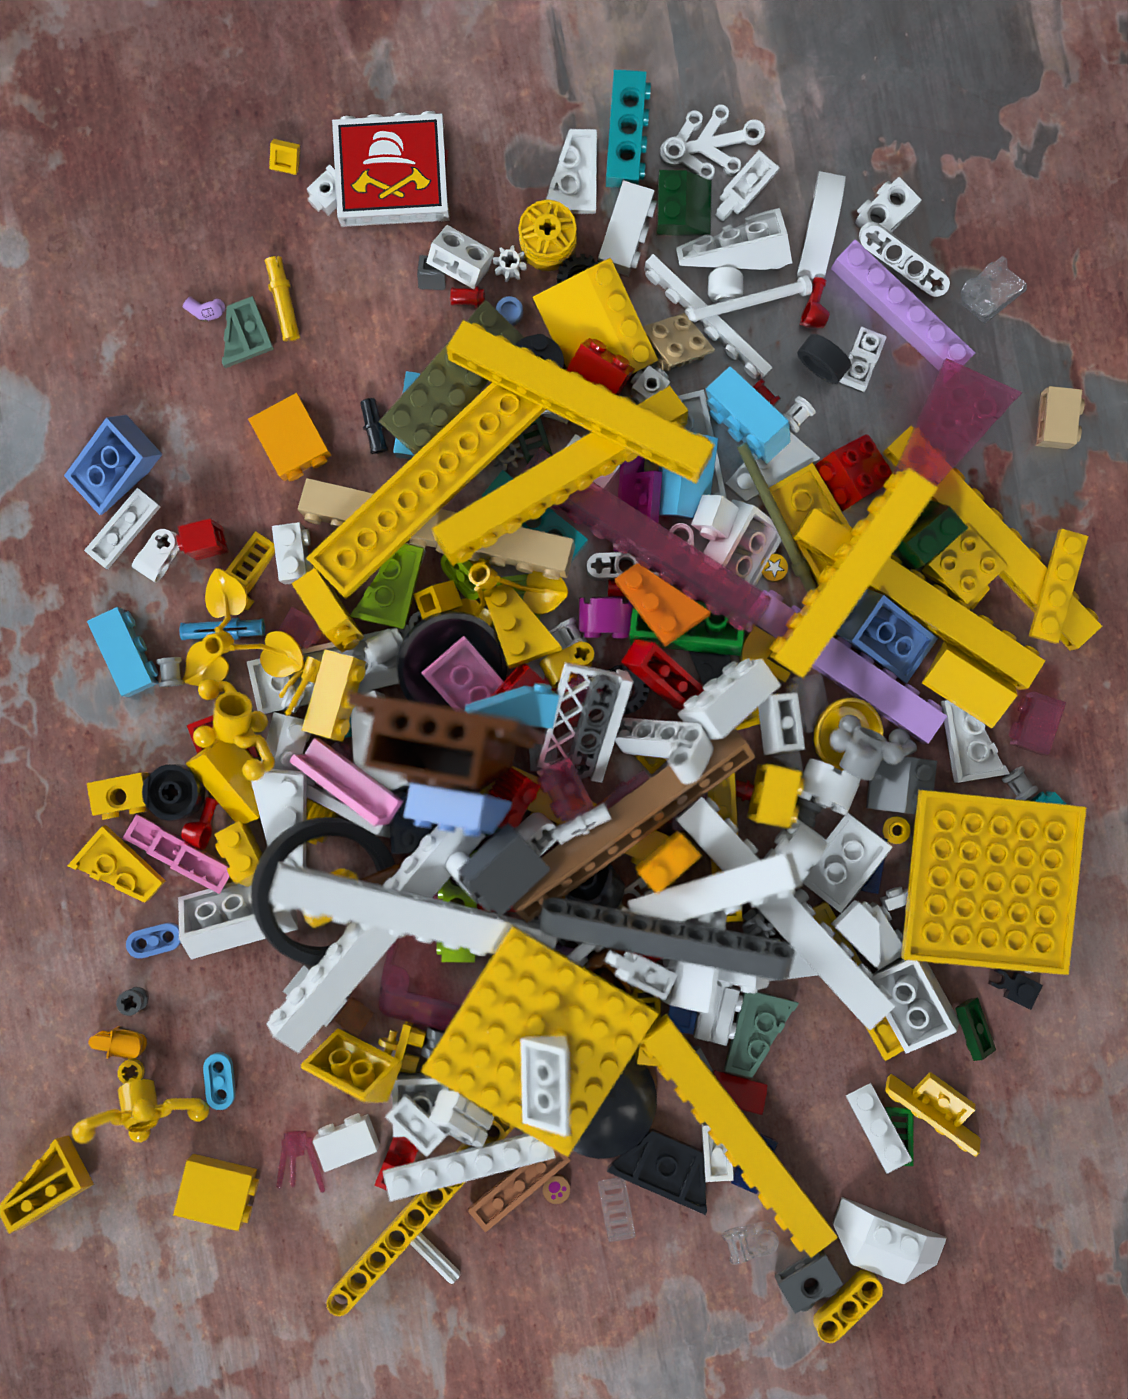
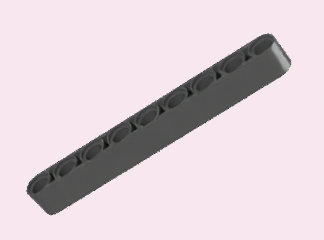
M548 898L542 904L539 929L548 936L779 981L786 980L789 977L795 956V949L788 943L560 898Z

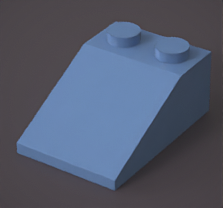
M127 415L106 417L64 476L99 515H102L149 473L162 456V453Z
M870 589L865 590L835 633L848 641L857 651L871 657L876 664L894 673L904 683H908L938 639L886 596Z

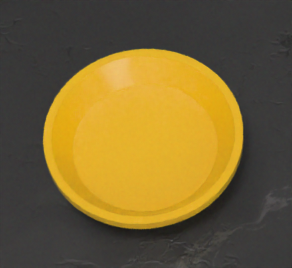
M843 698L831 703L821 713L814 730V745L822 762L830 764L841 771L843 769L839 763L845 751L834 749L831 745L830 737L835 730L839 729L838 725L842 717L846 715L856 716L860 720L861 727L871 729L883 736V725L877 711L866 701L857 698Z

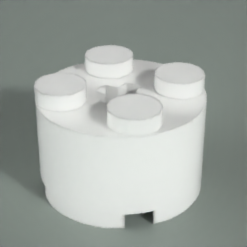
M809 759L801 777L805 779L803 792L797 796L809 801L811 799L812 803L826 809L828 807L834 812L847 816L861 779L844 770H838L830 764Z
M797 819L796 823H791L790 828L781 830L774 840L777 844L776 848H772L763 860L792 852L802 881L809 874L807 870L811 865H816L828 843L820 834Z

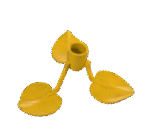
M479 558L478 561L470 560L473 566L469 570V579L476 585L474 590L478 593L480 603L477 600L465 598L461 600L463 606L452 611L475 615L492 627L493 621L490 612L484 608L486 601L482 590L492 589L497 582L526 591L523 601L533 613L539 615L547 614L556 609L567 598L569 591L561 577L559 580L550 579L538 571H532V573L528 574L527 586L509 581L498 576L497 572L490 568V560Z
M217 568L212 572L208 580L205 602L209 613L213 617L220 618L225 616L219 626L215 627L216 633L207 635L203 641H199L191 646L186 658L183 680L184 683L199 686L201 681L205 679H213L216 682L223 681L228 675L229 663L221 655L231 650L262 649L260 663L265 672L274 677H287L302 670L304 666L303 653L297 641L291 635L282 631L268 633L265 645L234 644L232 635L223 629L231 620L230 615H239L245 610L248 601L247 591L237 578Z

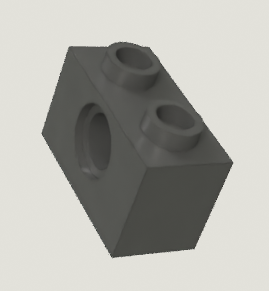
M823 1249L812 1258L807 1255L774 1275L778 1286L795 1314L799 1311L806 1312L810 1310L816 1301L824 1296L826 1298L833 1296L839 1291V1287L843 1285ZM808 1278L817 1279L812 1287H805L803 1284Z

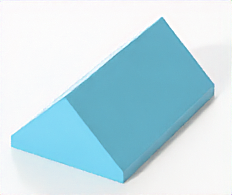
M704 435L714 444L712 457L697 484L659 465V472H662L659 515L687 519L694 518L702 495H711L718 438Z

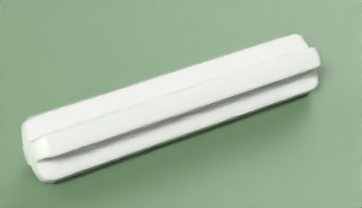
M396 1230L405 1239V1235L401 1231ZM421 1232L410 1243L450 1284L456 1282L460 1277L461 1272Z

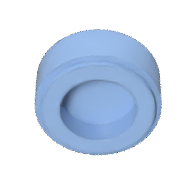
M507 296L497 303L496 310L512 326L521 321L523 306L517 298Z

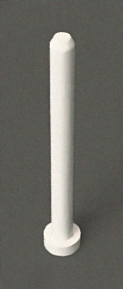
M808 276L799 277L796 283L691 310L688 313V318L691 321H697L798 293L801 296H807L812 293V283Z

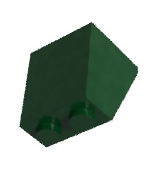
M929 500L893 552L908 570H916L929 562L965 532L968 527L950 506Z

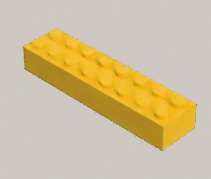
M908 468L901 472L898 471L896 474L892 473L883 486L887 490L880 497L876 496L867 508L870 514L863 521L859 520L850 534L853 535V538L850 542L843 543L835 553L834 557L837 560L834 565L827 566L820 574L818 580L821 583L817 589H810L801 603L805 606L800 613L794 612L785 626L788 630L783 636L778 635L770 645L769 649L772 652L769 657L793 674L804 678L938 489L912 469Z

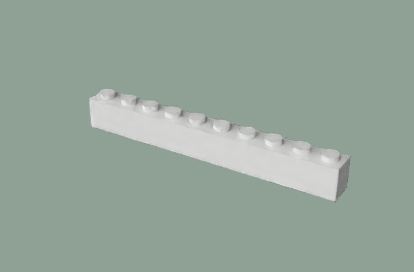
M700 797L675 818L723 872L760 862V859L755 855L758 852L757 848L748 839L742 841L736 833L739 829L729 818L724 821L717 814L720 808L709 797L706 800ZM776 893L767 896L769 902L755 906L869 1030L895 1008L889 1001L892 995L881 984L878 987L870 980L873 977L872 973L862 963L857 966L851 960L854 954L844 943L838 945L831 938L835 933L824 922L820 925L812 917L816 913L805 901L800 904L793 895L779 899Z
M438 824L429 835H426L421 840L420 846L416 851L403 861L401 868L392 878L384 883L383 887L432 898L451 877V874L446 869L448 858L453 853L459 851L469 856L485 835L482 832L480 837L463 834L464 828L456 827L455 832L439 830ZM351 922L341 938L328 948L322 960L309 970L304 981L290 992L285 1003L272 1013L266 1024L273 1037L299 1053L399 936L388 933V929L377 927V930H368L361 927L358 922Z
M279 862L270 893L271 902L275 903V907L282 910L302 909L304 910L303 913L312 917H320L321 914L332 916V920L339 923L358 922L361 927L368 930H377V927L388 929V933L399 937H404L405 934L416 936L415 939L425 943H432V940L443 942L445 947L456 950L460 946L470 948V952L481 956H486L487 953L494 954L512 925L555 949L558 937L542 933L537 923H526L524 920L504 915L500 917L496 913Z

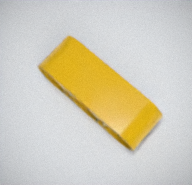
M865 1269L858 1271L815 1313L813 1318L814 1326L819 1337L824 1342L833 1343L839 1340L880 1300L883 1294V1287L875 1273ZM874 1282L872 1289L868 1291L862 1290L864 1283ZM845 1302H854L851 1309L842 1310V1305ZM826 1321L834 1322L832 1328L828 1330L822 1329V1325Z

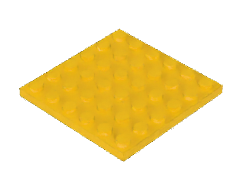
M919 790L901 958L913 961L1069 975L1086 807Z
M512 925L424 1064L422 1072L568 1157L658 1016V1012ZM566 1036L569 1066L570 1134L567 1136L523 1123L522 1038Z

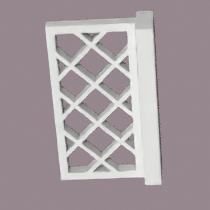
M565 662L556 692L560 697L553 729L555 726L565 722L570 732L556 739L553 729L546 728L544 733L546 734L545 743L541 745L536 760L537 767L570 773L568 765L564 763L567 761L569 753L566 754L560 744L574 737L576 728L573 729L568 719L581 712L584 703L581 704L575 694L588 687L595 676L608 675L613 679L617 687V695L594 770L589 775L591 781H603L633 684L628 671L617 669L616 672ZM570 672L582 674L586 681L571 689L568 684ZM603 691L600 693L599 701L603 702L601 698ZM572 696L578 706L564 714L560 708L561 702ZM601 711L599 715L593 717L591 720L599 719L602 716L603 711ZM595 735L593 739L587 741L583 745L592 744L595 740ZM555 747H558L563 755L555 761L545 760L546 753Z

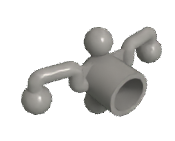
M853 715L842 717L839 721V729L835 730L830 737V742L834 749L845 751L839 763L840 767L851 775L864 780H873L882 759L892 765L898 764L904 759V756L911 755L917 750V745L910 739V735L906 730L901 728L893 730L889 734L888 742L881 734L861 727L860 720Z

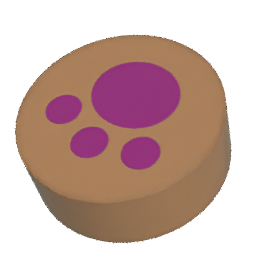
M562 1174L553 1175L543 1184L545 1199L552 1204L565 1202L570 1195L569 1180Z

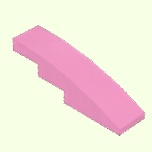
M138 813L122 838L147 851L146 853L170 865L171 869L220 894L230 877L227 872V868L230 866L204 850L192 847L180 836Z

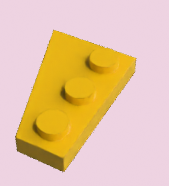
M502 584L482 591L510 669L562 650L561 645L513 587Z

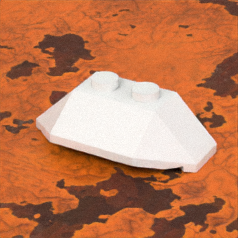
M844 1197L840 1200L832 1222L852 1265L901 1284L909 1282L936 1266L947 1239L945 1236Z

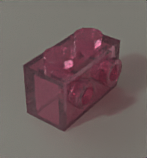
M569 757L562 758L537 771L539 778H537L538 784L544 793H548L552 801L550 807L556 818H561L562 821H570L594 808Z

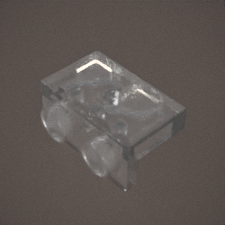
M1001 256L995 262L988 264L977 277L965 283L961 289L962 305L985 324L1027 290V283L1008 269L1007 259Z

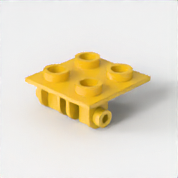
M970 526L928 564L966 604L975 598L1007 567L1006 563Z

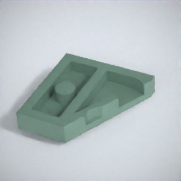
M253 296L227 306V327L224 332L225 349L224 357H222V364L225 368L274 350Z

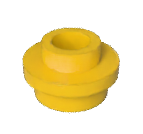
M890 817L883 824V836L890 843L901 844L910 836V825L902 817ZM899 825L901 833L896 836L893 834L892 829L894 826Z

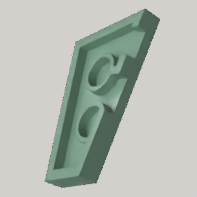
M758 991L757 993L743 992L742 1007L737 1014L735 1022L737 1024L736 1032L730 1042L724 1070L752 1078L769 1052L770 1046L778 1033H781L786 1025L785 1022L798 1006L799 1003L797 1001Z

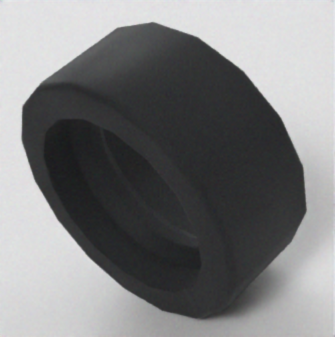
M811 334L797 352L801 362L811 372L832 384H838L852 366L848 356L837 345L818 334Z

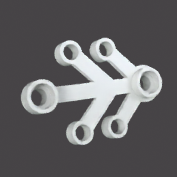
M717 105L713 109L712 117L699 138L687 142L692 131L701 127L703 120L700 112L691 111L687 114L686 123L677 137L668 138L662 143L660 149L661 158L669 165L682 163L697 172L699 176L712 180L715 172L713 165L702 163L690 155L700 152L723 166L728 176H736L741 168L740 160L726 155L717 148L741 142L757 145L764 137L765 127L759 120H750L745 124L743 130L713 136L720 124H724L729 116V110L725 105ZM716 112H724L725 117H717ZM691 117L698 118L699 122L693 124L689 121V119ZM754 131L758 136L751 138L748 133ZM676 149L679 154L672 156L669 150ZM728 164H736L737 169L730 170L728 168ZM703 169L710 170L711 174L709 176H704L701 171Z

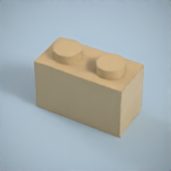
M1049 386L1041 392L1036 446L1070 449L1080 441L1082 427L1079 426V417L1082 415L1085 406V400L1082 399V390Z

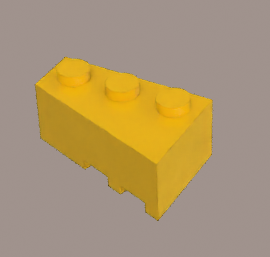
M69 1135L55 1138L50 1144L49 1149L40 1159H37L27 1175L15 1185L0 1203V1218L8 1233L27 1227L94 1185Z

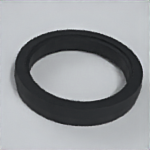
M322 817L300 822L276 837L266 848L256 866L251 886V903L255 920L267 941L276 950L299 963L310 966L317 965L326 955L331 945L308 946L289 938L279 926L270 898L279 862L283 863L296 848L310 840L325 836H339L354 840L360 844L372 858L377 871L396 865L388 848L374 833L349 820Z

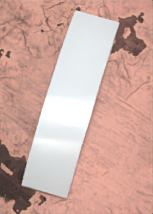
M822 171L818 173L807 233L797 270V278L808 276L813 281L815 277H825L843 198L845 176Z

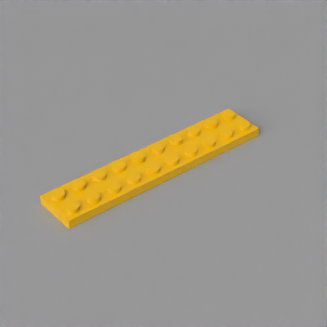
M492 382L306 558L347 599L546 409Z

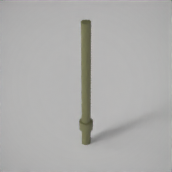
M747 442L737 446L793 563L791 567L795 576H799L807 593L810 589H817L809 573L811 568L807 560L802 558Z

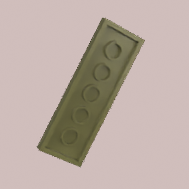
M487 300L466 321L470 324L476 323L481 325L486 332L494 336L501 335L513 345L524 338ZM451 339L379 420L414 455L469 405L489 382V380L448 360L447 346Z

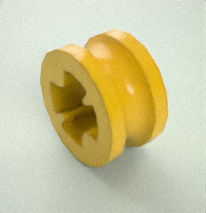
M135 1058L124 1061L118 1068V1078L123 1084L142 1079L145 1073L143 1063ZM136 1066L137 1070L135 1072H138V1076L128 1078L125 1075L128 1073L124 1071L125 1067Z

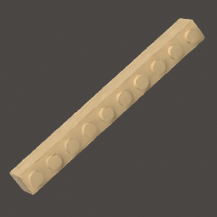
M306 478L298 511L305 517L304 520L307 522L320 524L323 521L331 523L330 526L337 529L374 493ZM441 509L408 540L409 544L424 549L426 546L435 547L436 551L444 554L435 541L432 528L457 512ZM520 527L511 534L506 533L499 537L492 546L481 548L474 552L469 560L478 561L479 558L490 560V564L498 567H505L508 564L516 566L518 571L524 573H532L534 570L542 572L543 576L559 580L560 577H568L575 543L570 538Z

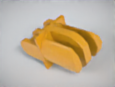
M117 1026L111 1032L100 1031L90 1037L88 1044L92 1049L107 1051V1059L112 1056L133 1059L142 1054L146 1049L147 1039L143 1034L136 1031L120 1029V1026Z

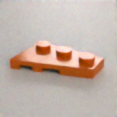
M636 563L615 578V583L664 647L710 616L709 610L639 563Z

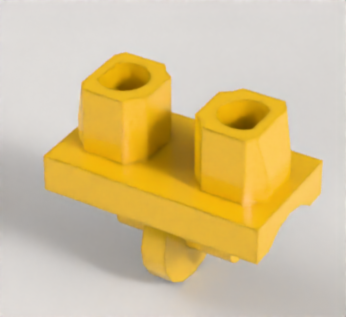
M406 1020L403 1024L399 1041H396L398 1031L392 1029L389 1031L388 1038H379L378 1045L385 1048V1053L392 1055V1051L396 1050L395 1058L401 1060L402 1063L399 1073L400 1071L405 1073L416 1072L420 1057L407 1054L406 1050L408 1044L422 1048L426 1037V1031L414 1027V1022Z

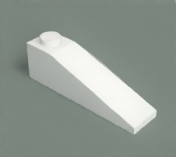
M780 208L746 217V223L735 228L731 225L722 228V232L714 237L704 235L676 247L679 265L717 268L729 266L738 269L767 270L771 268L780 269L787 264H791L792 257L789 239Z

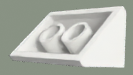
M566 1036L522 1038L523 1123L567 1136L570 1134L569 1066Z

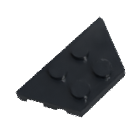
M652 1128L638 1145L620 1155L607 1167V1172L701 1214L706 1215L707 1213L704 1152L701 1149Z

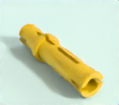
M275 256L269 257L264 260L270 280L268 287L269 291L273 293L282 338L285 342L288 341V338L289 341H294L300 338L289 293L290 281L286 279L282 257L277 256V260Z

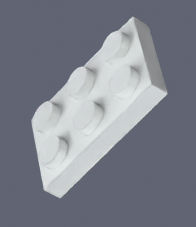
M850 813L843 817L826 839L828 844L816 865H811L807 870L809 874L802 880L803 884L840 913L848 907L893 848V846Z

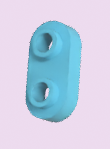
M216 1052L210 1055L203 1065L205 1094L210 1107L216 1110H224L233 1103L236 1097L234 1068L230 1056L223 1052ZM221 1062L224 1065V1069L221 1071L217 1070L215 1063ZM219 1089L226 1092V1098L219 1097Z

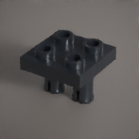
M402 796L399 798L403 802L390 822L391 854L414 853L420 846L421 840L426 835H429L438 825V823H432L431 828L414 825L415 819L404 817L408 796Z

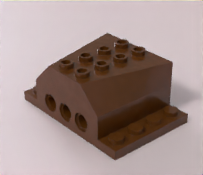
M349 692L347 704L357 707L356 712L373 717L363 766L400 775V780L418 785L470 793L471 790L481 791L512 769L516 744L520 747L534 749L535 744L544 745L546 734L518 720Z

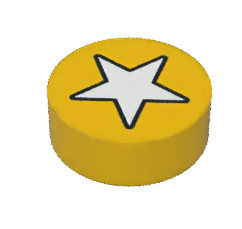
M771 554L762 570V577L769 582L782 580L788 571L786 559L779 554Z

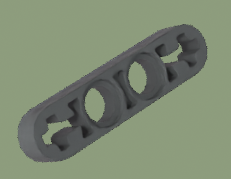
M598 675L591 680L570 748L567 765L570 773L578 779L588 777L594 770L617 695V687L613 679L608 675ZM604 684H607L609 690L603 691L601 696L603 702L599 701L600 693L598 688H603ZM599 708L603 711L602 716L597 720L588 718V714L593 709ZM586 734L595 735V740L590 745L581 744V739ZM582 752L584 753L583 759L586 765H581L580 769H577L575 764H580Z

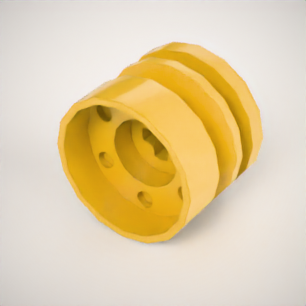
M547 199L537 201L527 207L520 218L518 227L521 252H524V258L527 263L538 270H558L560 265L563 266V261L566 258L570 260L571 256L575 253L577 239L575 217L568 207L558 201ZM545 228L551 229L550 235H545Z

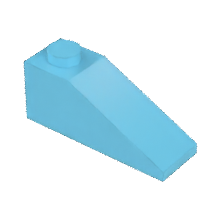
M535 683L534 687L522 686L467 704L465 711L514 719L526 725L553 729L560 696L551 690V686Z

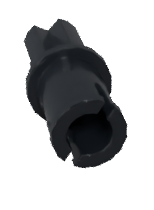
M364 399L360 404L365 423L363 430L367 432L370 453L379 454L386 452L388 448L386 447L382 429L384 426L379 422L380 415L376 399Z

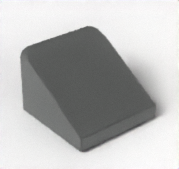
M419 255L417 271L418 288L445 290L446 274L426 263L428 255Z

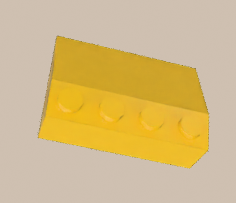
M611 258L532 297L552 340L558 344L563 353L566 369L580 344L589 338L597 339L604 343L607 347L606 349L614 355L625 357L630 362L629 365L635 368L633 373L658 361Z

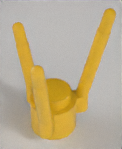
M307 656L302 670L295 672L279 693V697L283 698L291 685L293 686L300 676L303 678L285 712L287 716L292 713L307 683L315 684L321 662L310 656Z

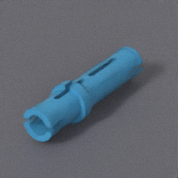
M232 618L223 630L230 633L234 640H240L244 636H265L264 619L240 620L239 618ZM223 621L180 623L181 640L204 639L207 635L216 632H199L198 630L215 629ZM247 627V629L227 630V628Z

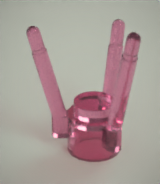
M306 1131L284 1133V1139H281L282 1150L276 1187L278 1189L282 1187L287 1155L290 1157V1186H296V1156L304 1155V1150L307 1149L321 1193L325 1192L322 1176L312 1147V1137H306Z

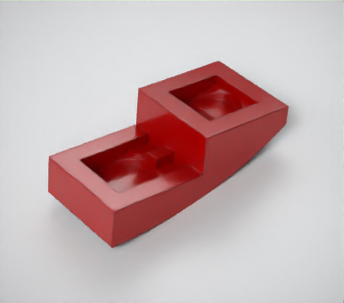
M393 1137L374 1186L387 1191L383 1175L384 1170L414 1162L419 1149L407 1137Z

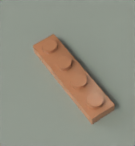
M554 1149L555 1158L515 1168L468 1208V1212L486 1233L571 1161V1157H567Z

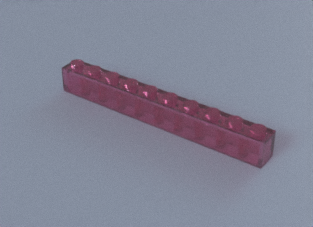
M540 448L522 470L521 474L553 455ZM594 482L588 488L581 491L577 490L570 494L563 503L551 506L556 510L560 508L568 513V517L576 524L581 525L583 523L591 528L590 531L599 539L603 540L606 538L611 541L622 554L629 553L636 558L637 563L646 569L652 568L668 584L672 585L675 583L682 588L683 593L693 600L698 598L706 604L707 609L716 615L721 613L730 619L731 625L738 630L743 631L745 629L751 633L770 606L771 597Z

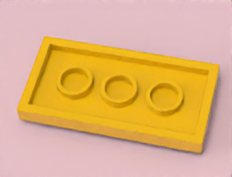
M813 462L769 487L792 537H794L807 514L814 508L818 510L822 508L833 515V520L840 525H849ZM795 542L802 558L807 560L811 568L810 571L819 585L821 583L818 580L820 574L827 566L830 567L831 565Z

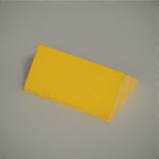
M947 641L943 642L922 681V684L990 728L996 725L1018 695L1015 685Z
M216 739L213 745L203 749L187 761L186 765L235 823L241 821L246 824L258 819L260 814L252 782L244 777L242 771L244 764L248 760L254 759L246 748H241L235 743H225L220 739Z
M337 1028L301 1064V1068L365 1103L388 1102L402 1063L401 1060Z

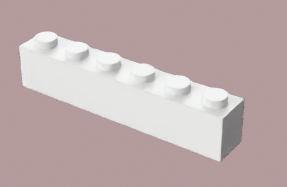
M790 852L666 889L659 894L653 893L628 901L632 913L690 924V918L698 916L699 921L716 917L714 911L721 909L725 910V914L742 910L741 904L751 901L752 906L769 902L767 896L776 893L779 899L796 894L794 888L803 885L793 853Z

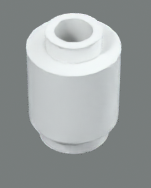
M396 627L392 630L388 628L366 640L365 642L368 646L363 648L371 663L377 661L378 665L398 655L403 639Z

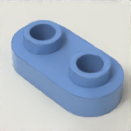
M168 922L137 930L128 936L126 949L135 958H145L174 950L181 944L179 940V926ZM167 931L173 934L172 941L166 939L165 934ZM140 938L146 940L147 945L145 948L139 946Z

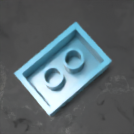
M731 366L706 388L708 398L706 402L710 408V416L718 424L723 422L729 428L728 432L737 442L740 440L744 443L747 442L756 460L761 458L768 464L791 442L789 421Z

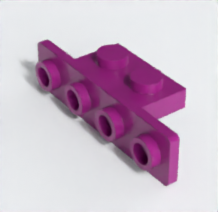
M640 455L630 462L625 461L620 464L614 552H638L639 529L658 527L662 472H644L645 458Z

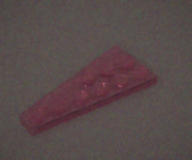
M946 358L933 383L894 474L910 468L931 484L937 486L1023 392Z

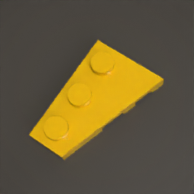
M107 825L102 826L67 865L74 870L79 869L89 874V877L95 880H102L113 885L115 889L144 903L149 901L166 882L161 875Z

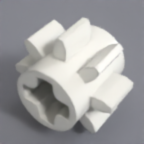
M514 245L507 250L500 247V256L493 257V263L500 265L495 269L496 276L502 273L505 276L506 282L509 281V278L513 277L519 280L520 270L527 269V265L524 262H520L525 257L524 252L517 253ZM509 260L514 261V263L511 264V267H506V264H508Z

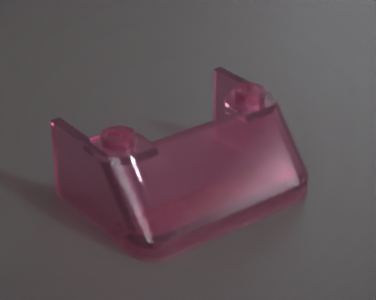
M398 937L388 949L381 977L378 1007L381 1013L387 1017L446 1031L462 1004L408 991L410 982L408 972L404 968L394 965L400 937ZM473 987L467 990V992L464 995L463 1002L465 1001Z

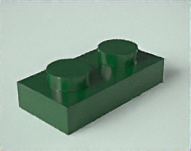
M978 997L971 998L957 1006L955 1010L973 1061L984 1060L996 1051L979 999Z

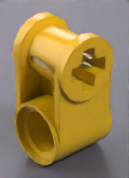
M580 641L542 659L539 665L552 688H558L565 662L591 667L594 649L590 644ZM570 672L568 682L582 674Z

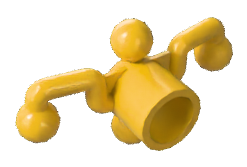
M213 679L201 681L198 687L199 695L205 700L217 699L214 705L213 729L209 726L197 728L193 735L194 742L203 748L213 745L216 739H220L225 743H235L241 748L256 746L263 762L257 759H250L244 764L242 771L247 780L258 781L262 779L265 772L272 770L275 764L274 757L266 740L254 733L262 732L266 729L268 725L267 716L261 711L252 712L251 700L246 695L237 692L230 682H216Z
M149 1079L134 1080L123 1084L118 1089L121 1112L118 1109H111L77 1122L72 1129V1136L79 1143H87L93 1139L95 1127L111 1122L113 1125H124L128 1130L130 1139L136 1143H142L149 1138L151 1128L156 1126L159 1119L171 1114L172 1110H187L191 1120L200 1122L208 1117L209 1106L207 1102L199 1098H172L158 1105L154 1081Z

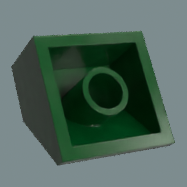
M659 170L657 180L656 235H711L712 181L687 170Z

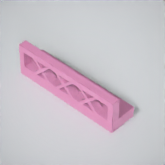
M320 738L313 739L305 754L293 755L289 761L374 826L390 824L403 802L402 799Z

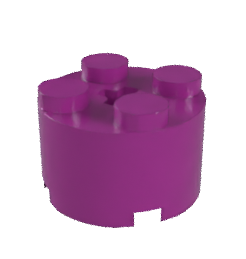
M580 597L579 631L584 632L585 638H600L601 632L612 633V638H628L634 606L630 601L629 603H623V597L590 598V603H585V597Z

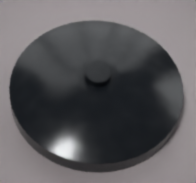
M460 611L436 613L417 623L404 638L396 663L398 682L407 700L412 703L453 709L425 678L422 672L463 636L504 682L507 676L508 663L498 635L493 628L479 617Z
M634 1054L574 1146L573 1151L595 1159L617 1157L638 1145L651 1128L657 1108L656 1087L649 1070L645 1065L637 1064Z

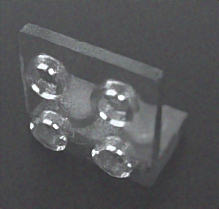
M822 673L804 676V678L795 677L789 679V685L785 686L786 694L798 693L803 733L815 730L818 718L829 706Z

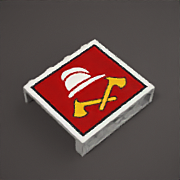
M426 111L421 113V115L397 113L394 116L383 117L378 114H371L367 118L343 116L340 119L332 120L337 218L341 227L450 220L447 203L444 121L442 114Z

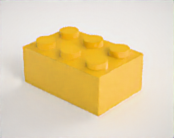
M757 764L753 784L755 786L746 818L790 828L791 823H796L799 807L795 806L797 795H801L804 788L805 779L801 778L802 772L772 765Z

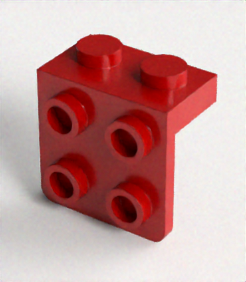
M867 434L836 449L814 465L842 512L866 496L881 489L892 475L890 467L871 437Z

